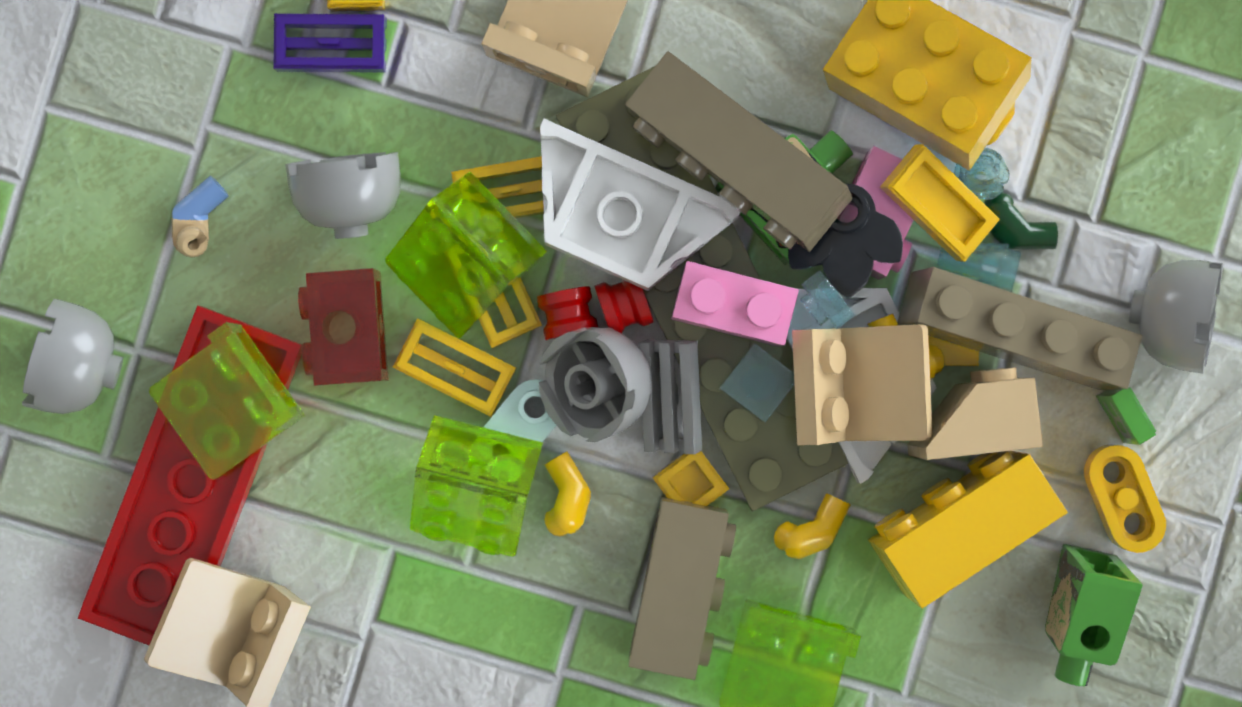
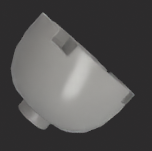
M398 152L338 156L311 163V160L285 164L292 202L302 218L314 226L334 228L336 239L369 235L367 224L384 219L395 207L400 194L401 172Z
M1203 260L1176 261L1163 266L1151 276L1146 291H1134L1129 323L1140 324V334L1143 335L1141 344L1149 356L1162 365L1174 369L1200 374L1204 373L1216 318L1217 296L1215 294L1219 295L1223 263Z
M53 299L45 314L46 317L55 319L52 331L46 330L44 333L38 331L23 385V393L28 394V396L22 401V405L44 412L66 414L81 411L93 404L103 387L114 390L120 375L123 357L113 355L114 335L108 323L96 312L74 303Z
M581 328L555 338L543 353L540 365L547 363L545 369L546 380L539 382L540 396L549 417L567 435L579 434L584 438H589L586 440L587 442H598L625 431L645 411L652 390L651 369L645 354L632 339L612 328Z

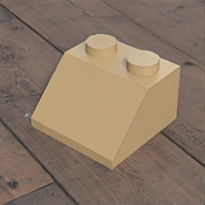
M1016 367L971 371V382L955 384L933 411L932 438L924 441H910L907 444L909 456L925 460L1043 447L1035 377L1017 378Z

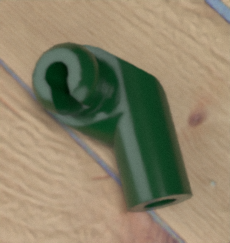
M995 192L985 199L984 204L1000 219L990 233L1001 246L1007 249H1056L1058 243L1056 222H1027L1013 205V198L1004 192Z

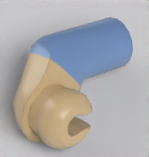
M211 175L178 202L172 211L173 245L177 251L186 257H198L206 251L209 241L208 214L229 197L224 188Z

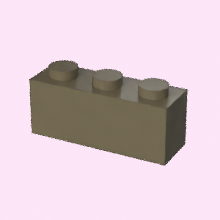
M661 496L629 652V667L691 680L696 678L698 665L708 667L714 640V633L705 632L709 610L719 612L725 586V579L716 577L720 556H731L736 533V524L727 523L729 513L726 509L709 505H698Z

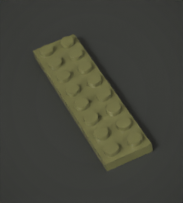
M654 67L556 115L559 125L719 196L708 174L700 181L675 161L680 154L679 151L666 141H663L659 148H657L632 128L637 119L625 104ZM733 223L649 291L643 289L646 300L666 340L698 341L701 411L752 512L849 464L838 442L822 445H797L793 351L787 339L785 346L777 347L671 319L684 265L687 261L760 279ZM674 353L680 366V353Z

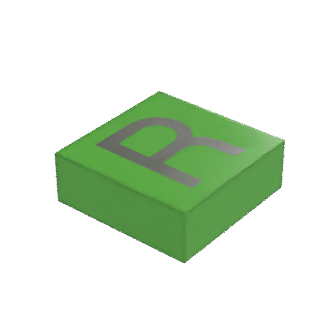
M1131 387L1122 390H1105L1096 395L1123 443L1140 445L1156 436V429Z

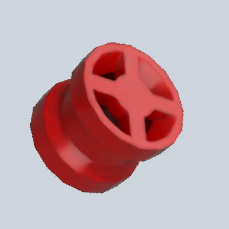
M624 280L614 285L606 282L594 285L608 328H612L622 334L627 326L637 323L644 327L654 323L642 288Z
M590 286L571 288L537 296L538 307L545 312L547 324L543 329L545 340H553L581 328L598 327L597 319L590 315L588 306L592 299Z

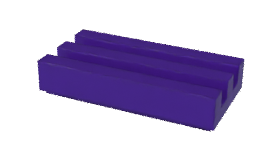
M274 13L273 69L277 72L386 73L385 51L387 40L385 38V29H387V18L384 14ZM286 28L373 29V38L286 37ZM286 50L372 51V58L286 57Z

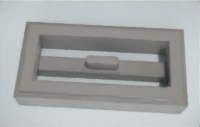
M649 339L639 342V348L645 354L651 369L652 390L648 404L642 413L644 452L664 450V453H676L684 451V454L695 455L702 451L698 341ZM674 353H680L684 438H678L677 405L679 404L678 385L675 381Z

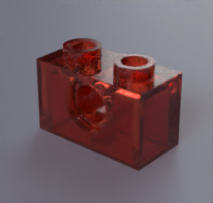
M368 268L306 273L307 286L299 287L298 303L301 319L309 320L311 342L303 343L302 358L305 374L313 375L314 386L389 381L381 271ZM347 312L355 321V333L348 342L338 344L332 339L329 326L336 315Z

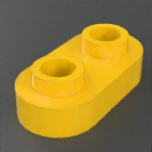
M1110 444L1095 449L1085 462L1084 478L1107 536L1117 547L1130 552L1143 553L1152 550L1162 541L1165 535L1166 519L1142 459L1135 451L1121 445ZM1110 462L1116 463L1119 468V475L1113 482H1108L1103 475L1104 467ZM1135 513L1140 520L1139 528L1133 533H1128L1125 530L1124 521L1128 515Z

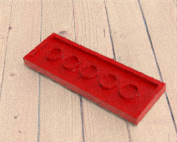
M197 305L79 612L78 619L149 646L186 560L194 558L221 567L305 345Z

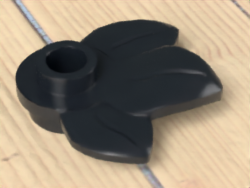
M846 184L853 198L848 205H853L858 209L857 217L853 221L845 223L837 218L810 252L797 242L790 250L788 249L789 265L793 270L823 265V271L831 285L846 298L854 296L867 284L872 274L874 261L880 263L900 262L903 251L902 235L897 224L891 218L877 212L871 195L864 188L855 184Z

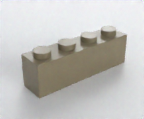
M669 51L665 53L625 104L637 119L632 126L637 133L657 148H659L663 141H666L679 151L680 154L675 161L698 180L702 181L708 174L724 186L719 195L742 214L746 215L751 208L768 220L763 229L789 250L797 242L810 252L853 199L846 184Z
M936 267L911 273L897 321L898 325L924 324L928 328L929 336L1097 390L1128 389L1143 336Z

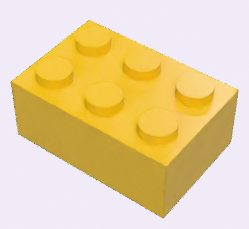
M868 0L824 66L823 72L829 90L970 171L1029 81L1032 57L930 0Z
M1015 451L980 454L968 463L967 466L971 471L954 483L949 478L936 483L921 495L924 500L923 504L908 514L903 509L896 510L874 526L878 533L868 539V541L907 598L923 609L1068 513L1030 454Z

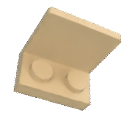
M508 0L498 25L489 24L481 44L486 56L588 98L628 0Z
M926 325L792 330L797 445H822L843 441H924L932 438L929 342Z
M189 558L182 568L146 652L144 661L150 667L225 686L246 707H268L311 607L285 586Z

